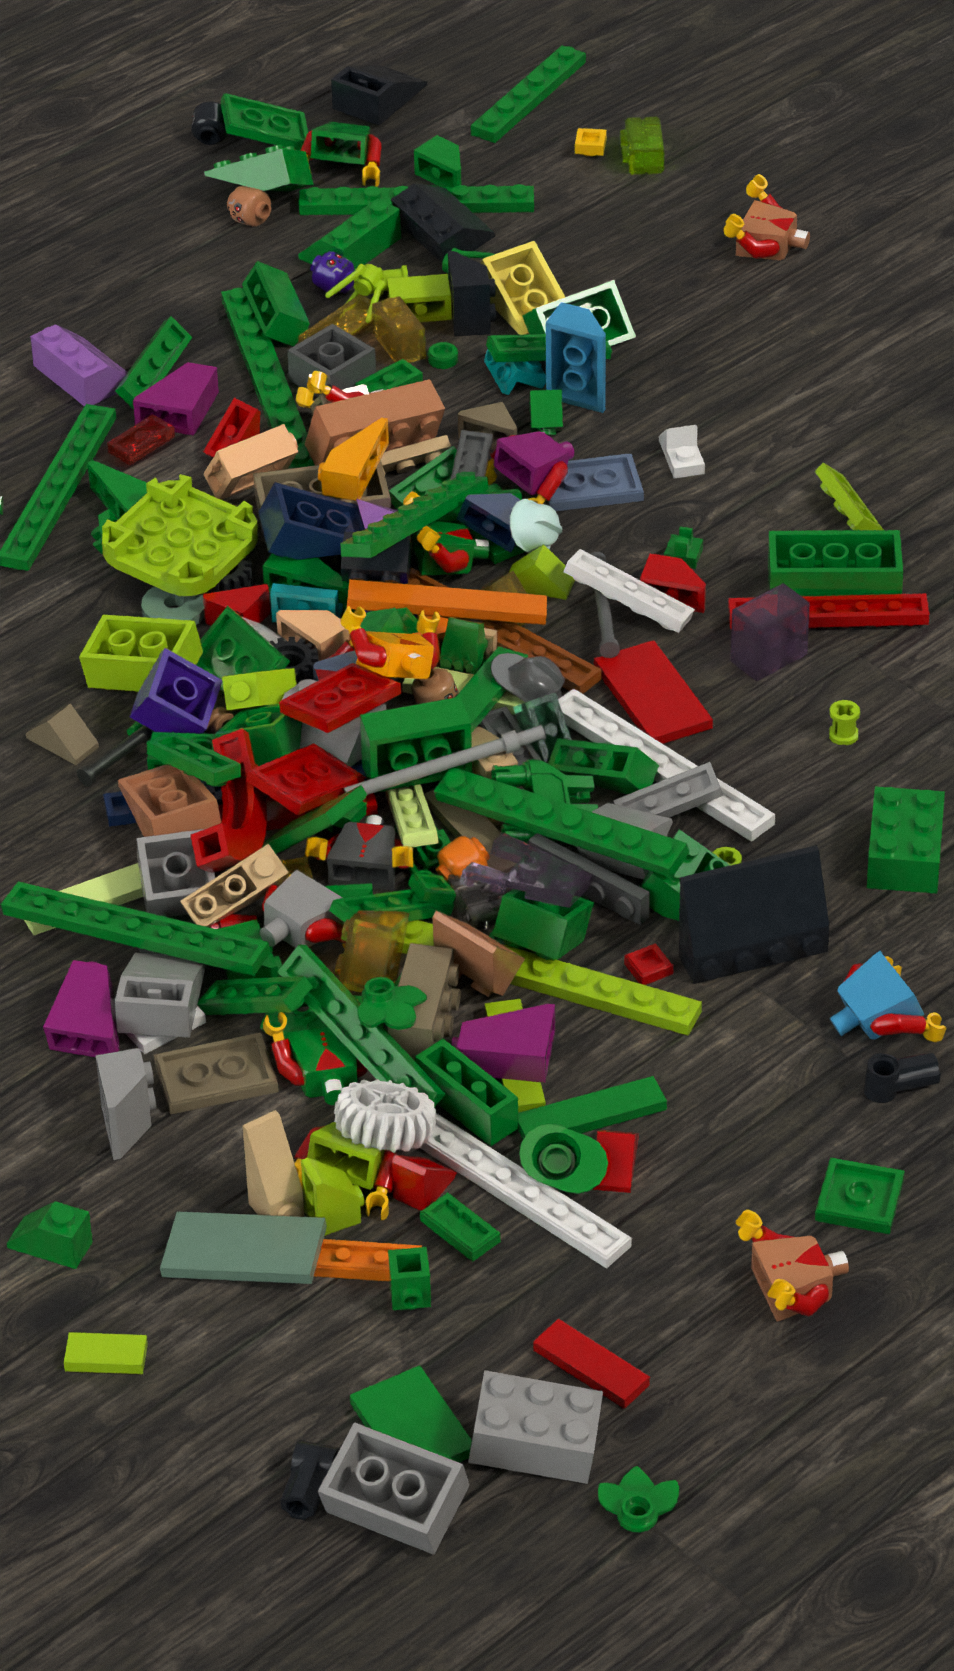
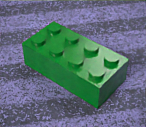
M900 530L769 531V597L902 594L903 562Z

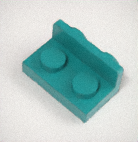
M277 583L272 585L270 591L272 622H277L276 613L280 610H328L338 618L342 615L343 604L338 603V590Z

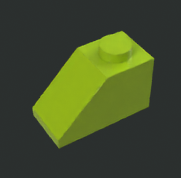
M295 668L222 677L226 710L228 711L279 704L284 694L297 685Z
M310 1158L302 1159L303 1199L306 1216L325 1218L327 1225L325 1235L361 1223L360 1207L364 1206L365 1202L359 1185H352L348 1176L342 1170Z

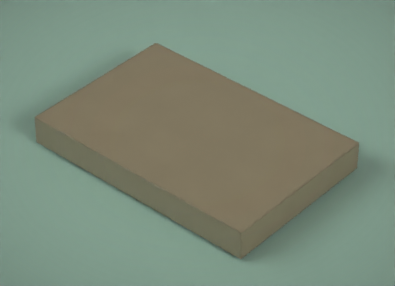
M261 1033L154 1054V1064L170 1115L278 1092V1082Z

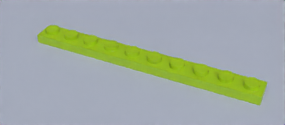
M420 920L357 928L360 933L359 935L368 938V943L405 954L408 953L410 943L434 946L433 924ZM504 945L525 958L510 983L512 985L689 1036L702 1012V1001L556 959H542L535 953Z

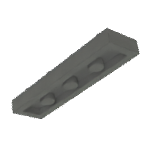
M536 833L528 840L529 867L639 925H642L649 918V891Z

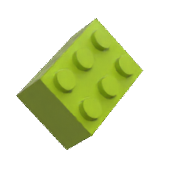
M102 615L79 656L88 688L139 692L164 648L196 665L203 650L195 621Z

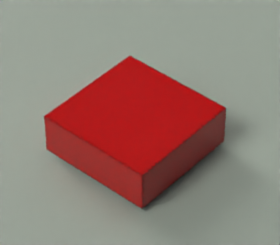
M656 943L624 955V965L640 984L647 985L673 975V964Z

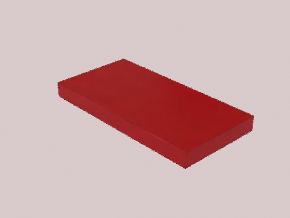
M654 640L620 650L619 654L613 658H605L603 656L594 658V666L601 669V678L637 728L660 743L664 744L713 728L712 717Z

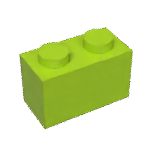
M447 274L387 278L391 324L452 320L451 292Z

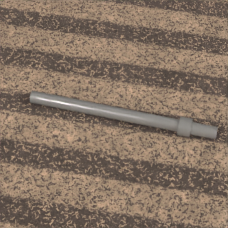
M542 725L518 733L513 730L501 734L499 739L345 787L344 791L346 793L362 785L367 795L504 751L507 754L521 750L520 746L545 739V732Z

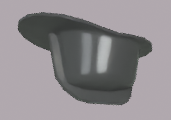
M504 653L499 654L492 660L490 669L495 681L536 711L549 713L550 705L562 697L561 687L565 683V679L559 667L550 659L542 656L524 658L518 654Z

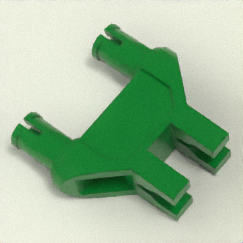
M536 759L526 760L522 765L492 766V780L514 787L522 786L526 791L590 812L598 808V804H573L590 802V792H593L595 788L593 776L565 775L550 764ZM502 824L501 826L503 846L528 845V840L536 834L513 825ZM546 837L555 843L559 841L553 838Z

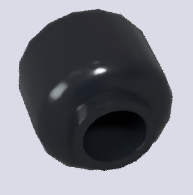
M203 102L197 105L193 111L191 131L193 136L201 143L213 145L224 140L228 134L225 129L221 104L217 102Z

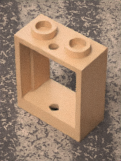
M283 424L218 450L204 472V476L214 496L223 500L254 487L253 473L287 469L298 453L297 441L292 433H288Z

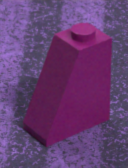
M187 362L137 395L133 400L135 426L194 436L219 393L217 367Z
M72 961L43 1026L50 1050L90 1057L120 1051L114 990L107 965H101L97 962Z
M544 1004L462 1022L459 1037H453L451 1045L493 1078L545 1083L556 1030L555 1004Z

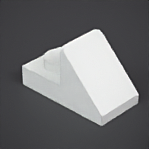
M697 425L669 428L659 435V442L673 478L705 474V463L697 446Z

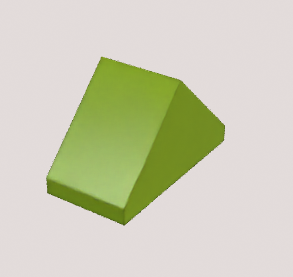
M543 544L512 564L504 582V589L567 600L575 580L572 576L564 573L566 565Z

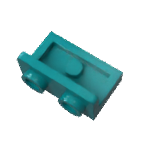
M487 350L484 362L502 394L509 395L516 382L541 389L546 384V374L541 368L542 365L539 361L495 362L491 353Z

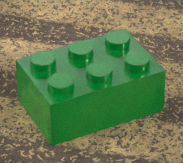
M461 697L360 715L362 768L367 780L472 747L471 721ZM472 762L455 768L472 773ZM449 769L381 791L441 781Z
M875 786L868 857V889L937 894L945 791Z

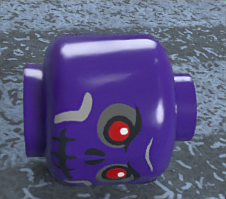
M328 251L323 256L318 255L310 267V270L313 272V284L328 292L354 272V265L350 260L334 251ZM354 280L333 296L341 292L346 294L353 286Z

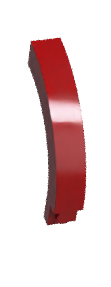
M243 728L212 740L215 752L241 764V777L229 780L225 785L221 786L223 802L222 822L190 834L197 867L211 873L235 866L261 849L265 840L267 827L266 795L246 781L248 771L258 767V765L254 761L249 733Z

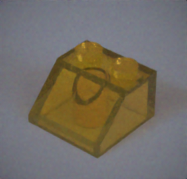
M359 910L350 920L346 919L341 935L342 941H346L344 954H340L337 959L335 975L340 976L339 981L348 990L362 993L366 982L376 977H385L395 983L398 977L409 913L403 911Z

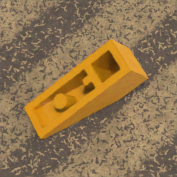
M381 417L331 450L326 461L321 462L318 469V481H322V495L353 501L361 499L389 444L388 418Z

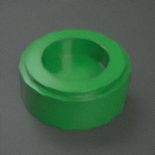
M438 342L428 349V363L434 368L449 369L458 362V349L451 343Z

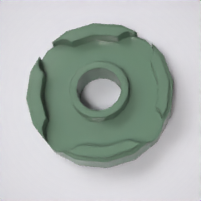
M154 586L142 597V616L147 618L192 620L197 625L204 618V593L195 596H178ZM171 606H180L177 608H169Z

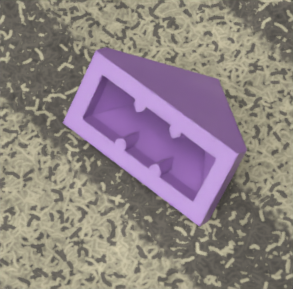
M356 499L365 529L368 528V524L379 522L383 519L384 515L397 511Z

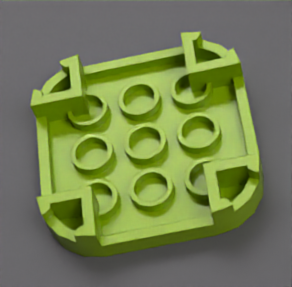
M181 474L179 475V480H167L158 483L155 477L146 483L147 494L119 520L113 522L107 519L102 526L103 556L108 564L130 576L178 596H195L215 587L254 549L258 542V520L253 513L252 505L246 501H243L238 507L193 488L191 477Z

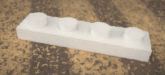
M581 549L568 560L564 569V573L572 576L578 583L591 586L600 591L605 597L617 600L630 607L633 612L645 615L657 621L663 628L674 630L677 633L691 620L695 610Z

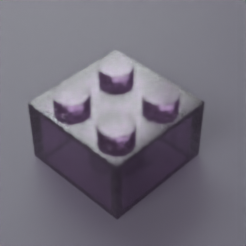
M782 583L733 609L731 662L755 681H758L807 655L810 603Z

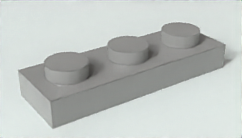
M708 762L613 801L618 806L669 818L724 795L713 767Z

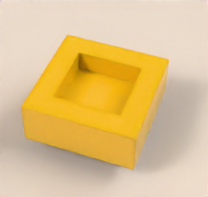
M578 128L575 140V154L604 156L607 130Z

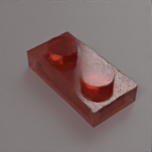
M152 414L107 443L108 453L126 464L132 465L174 438L175 428Z

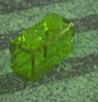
M641 117L627 118L625 120V129L620 130L622 163H628L631 175L645 174V172H648V174L662 173L664 171V146L660 119L658 117H644L643 120Z

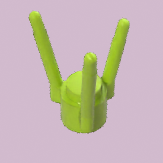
M359 264L354 272L325 294L326 298H330L354 280L355 291L337 314L338 320L344 317L360 295L368 296L374 293L365 320L366 323H371L381 291L386 286V283L383 281L384 275L378 267L372 264Z

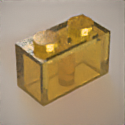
M398 296L373 303V334L393 361L397 362L404 359L411 363L425 359V328L402 298Z

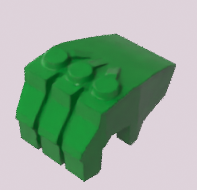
M449 617L441 647L440 668L449 670L454 668V671H466L468 674H476L486 662V659H483V654L488 646V640L485 639L484 623Z

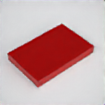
M351 663L279 702L280 713L330 733L359 717L361 714H365L400 695L401 683Z
M313 743L249 770L246 781L295 814L300 815L344 794L345 787L364 782L365 777Z

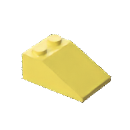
M535 241L483 258L480 263L487 266L489 279L494 278L496 295L495 297H490V304L495 303V310L519 335L529 334L522 317L523 315L537 307L565 298Z

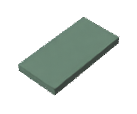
M177 1212L160 1266L161 1275L167 1278L312 1284L327 1228L325 1218Z

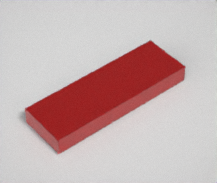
M557 1319L533 1341V1351L594 1390L603 1391V1396L624 1409L650 1386V1376L560 1319Z

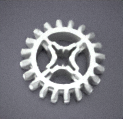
M375 1079L373 1082L361 1080L360 1083H350L349 1087L342 1088L341 1094L338 1095V1102H335L334 1109L336 1129L342 1132L343 1137L351 1138L354 1144H364L365 1148L373 1147L379 1151L383 1149L390 1150L393 1153L400 1149L405 1152L410 1151L411 1148L418 1149L421 1148L422 1144L428 1143L433 1129H435L437 1118L435 1117L436 1109L434 1108V1102L428 1099L427 1094L418 1093L417 1088L406 1087L404 1083H392L391 1080L388 1082Z

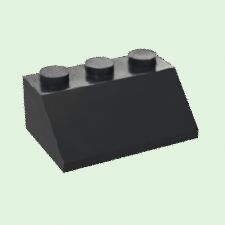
M414 183L391 199L392 205L400 209L401 226L441 263H443V259L448 251H452L453 248L462 251H475L495 237L494 231L446 188Z

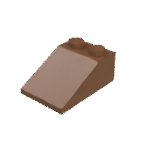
M163 765L118 780L119 788L144 837L207 829L221 823L217 799L198 778L186 775L182 770L171 765Z
M438 911L433 915L434 946L453 948L454 964H459L460 966L459 979L464 974L474 980L471 987L488 997L492 992L503 996L525 958L466 922Z

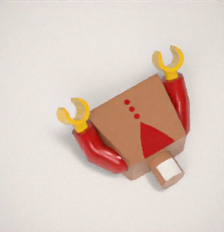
M760 174L756 175L746 187L748 196L752 198L758 197L760 201L754 200L744 219L736 214H731L726 220L724 234L729 238L736 237V256L783 260L791 247L807 249L810 241V232L798 230L795 212L783 209L770 193L766 194L764 192L768 182Z
M751 1210L743 1211L736 1220L737 1226L741 1227L738 1230L740 1239L749 1241L752 1238L751 1269L776 1321L784 1320L798 1313L804 1316H812L825 1302L832 1298L833 1277L849 1272L848 1261L843 1251L824 1255L816 1238L812 1236L794 1237L775 1233L763 1226L759 1215Z

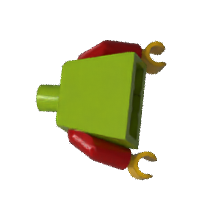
M335 1121L326 1126L311 1129L294 1156L296 1159L295 1167L302 1190L301 1160L310 1158L344 1171L354 1185L358 1184L360 1187L369 1190L374 1187L376 1191L370 1193L366 1198L367 1217H369L370 1210L373 1207L381 1206V1220L387 1218L389 1214V1200L386 1195L392 1192L394 1186L392 1160L394 1155H398L397 1150L393 1153L390 1150L383 1149L379 1151L373 1147L365 1148V1145L361 1143L354 1144L351 1138L343 1137L342 1132L336 1129Z

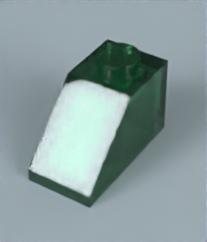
M556 692L513 707L522 731L542 725L546 738L531 743L542 761L549 762L557 739L571 740Z

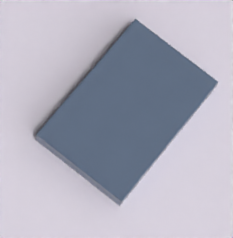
M632 454L568 461V474L550 501H547V505L555 511L644 501V491Z

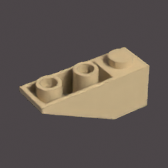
M267 844L182 899L180 903L195 924L209 927L263 897L267 888L271 885L280 886L285 881L289 872L270 845Z

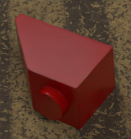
M650 553L640 581L695 609L694 612L704 613L706 583L682 558Z

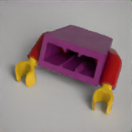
M540 431L497 439V446L490 454L492 458L488 461L485 477H488V485L492 484L497 478L494 470L496 468L528 494H537L536 498H529L528 500L544 504L545 501H550L567 476L568 460L574 457V448L570 442L557 443L547 434Z

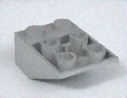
M135 952L120 977L115 998L117 1032L190 1038L206 964L166 954Z

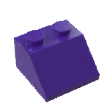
M164 648L137 694L130 718L155 732L203 734L208 727L222 679Z

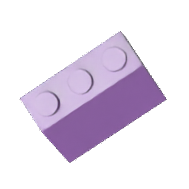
M56 324L30 336L34 366L83 406L86 404L94 405L117 394L115 390L128 373L85 338Z

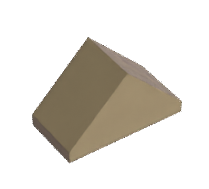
M503 402L462 410L458 413V439L460 438L461 430L493 434L491 449L495 450L497 439L517 435V426Z
M71 703L48 715L26 732L28 740L74 765L79 764L99 748L98 741Z

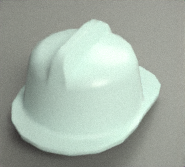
M528 499L518 501L512 508L510 530L516 545L528 553H531L543 544L550 550L551 545L555 543L563 530L556 511L549 505L538 504Z

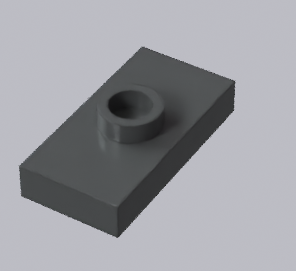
M461 430L450 480L454 479L456 474L460 472H475V476L485 477L493 443V434Z

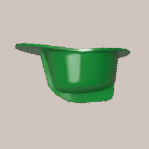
M546 1124L537 1126L528 1132L521 1142L519 1155L522 1167L530 1177L545 1185L565 1192L579 1194L588 1192L598 1186L606 1175L608 1167L606 1151L598 1141L587 1135L559 1125Z

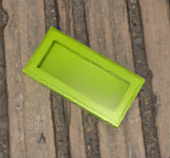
M69 1332L64 1358L65 1371L143 1374L148 1345L147 1335Z

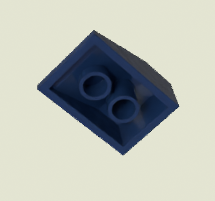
M274 482L259 510L268 552L279 557L286 556L300 560L341 555L340 543L343 542L344 532L365 530L358 505Z

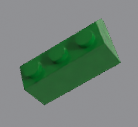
M376 199L298 254L299 259L312 264L318 255L323 256L328 251H334L350 260L354 265L355 271L359 264H367L401 239L400 209Z
M614 280L537 307L522 316L529 334H546V321L560 302L590 309L605 332L606 340L610 347L636 337Z

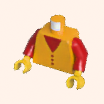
M349 606L346 608L340 622L345 629L352 631L349 636L357 656V665L386 677L428 679L430 677V671L436 667L440 659L438 635L435 633L440 620L438 612H434L431 620L425 617L424 610L421 611L416 624L417 631L423 634L421 636L419 634L366 631L360 627L366 616L365 610L358 606L353 613Z

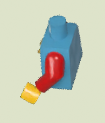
M879 951L867 962L852 965L845 980L837 990L845 1008L829 1018L841 1036L860 1025L870 1039L901 1033L923 1034L927 1040L932 1042H939L943 1039L946 1027L944 1025L940 1026L941 1016L933 1012L925 1020L923 1017L924 1012L917 998L900 977L902 967L899 965L893 966L894 961L892 958L884 957L881 951Z

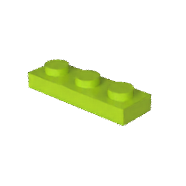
M822 463L815 471L822 481L820 487L826 494L836 500L833 505L839 512L849 518L847 521L849 527L852 530H884L844 475L827 464Z

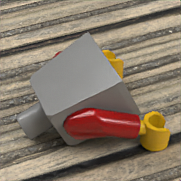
M298 870L294 871L280 886L273 884L266 890L262 903L264 927L260 929V936L263 941L269 942L271 947L281 940L295 948L298 945L310 947L319 942L336 940L343 943L342 946L347 951L359 955L363 952L368 938L359 935L358 929H352L347 926L346 923L329 911L332 901L342 898L341 896Z

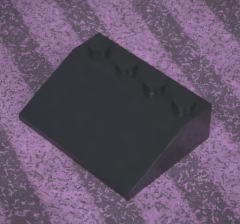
M817 845L680 877L679 957L693 984L828 952L829 919L820 853Z

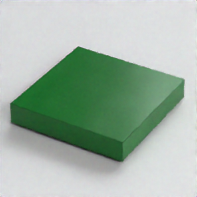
M830 1157L815 1211V1221L890 1234L904 1182L905 1171Z

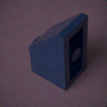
M511 493L468 495L456 520L511 553L517 545L510 530V515L512 508L520 499Z

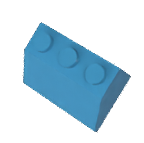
M560 302L546 321V390L562 389L563 403L603 413L605 411L606 334L590 309Z

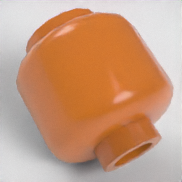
M459 836L438 852L437 859L440 866L436 868L438 875L444 877L449 885L451 883L458 885L474 881L487 872V861L490 859V856L477 838Z

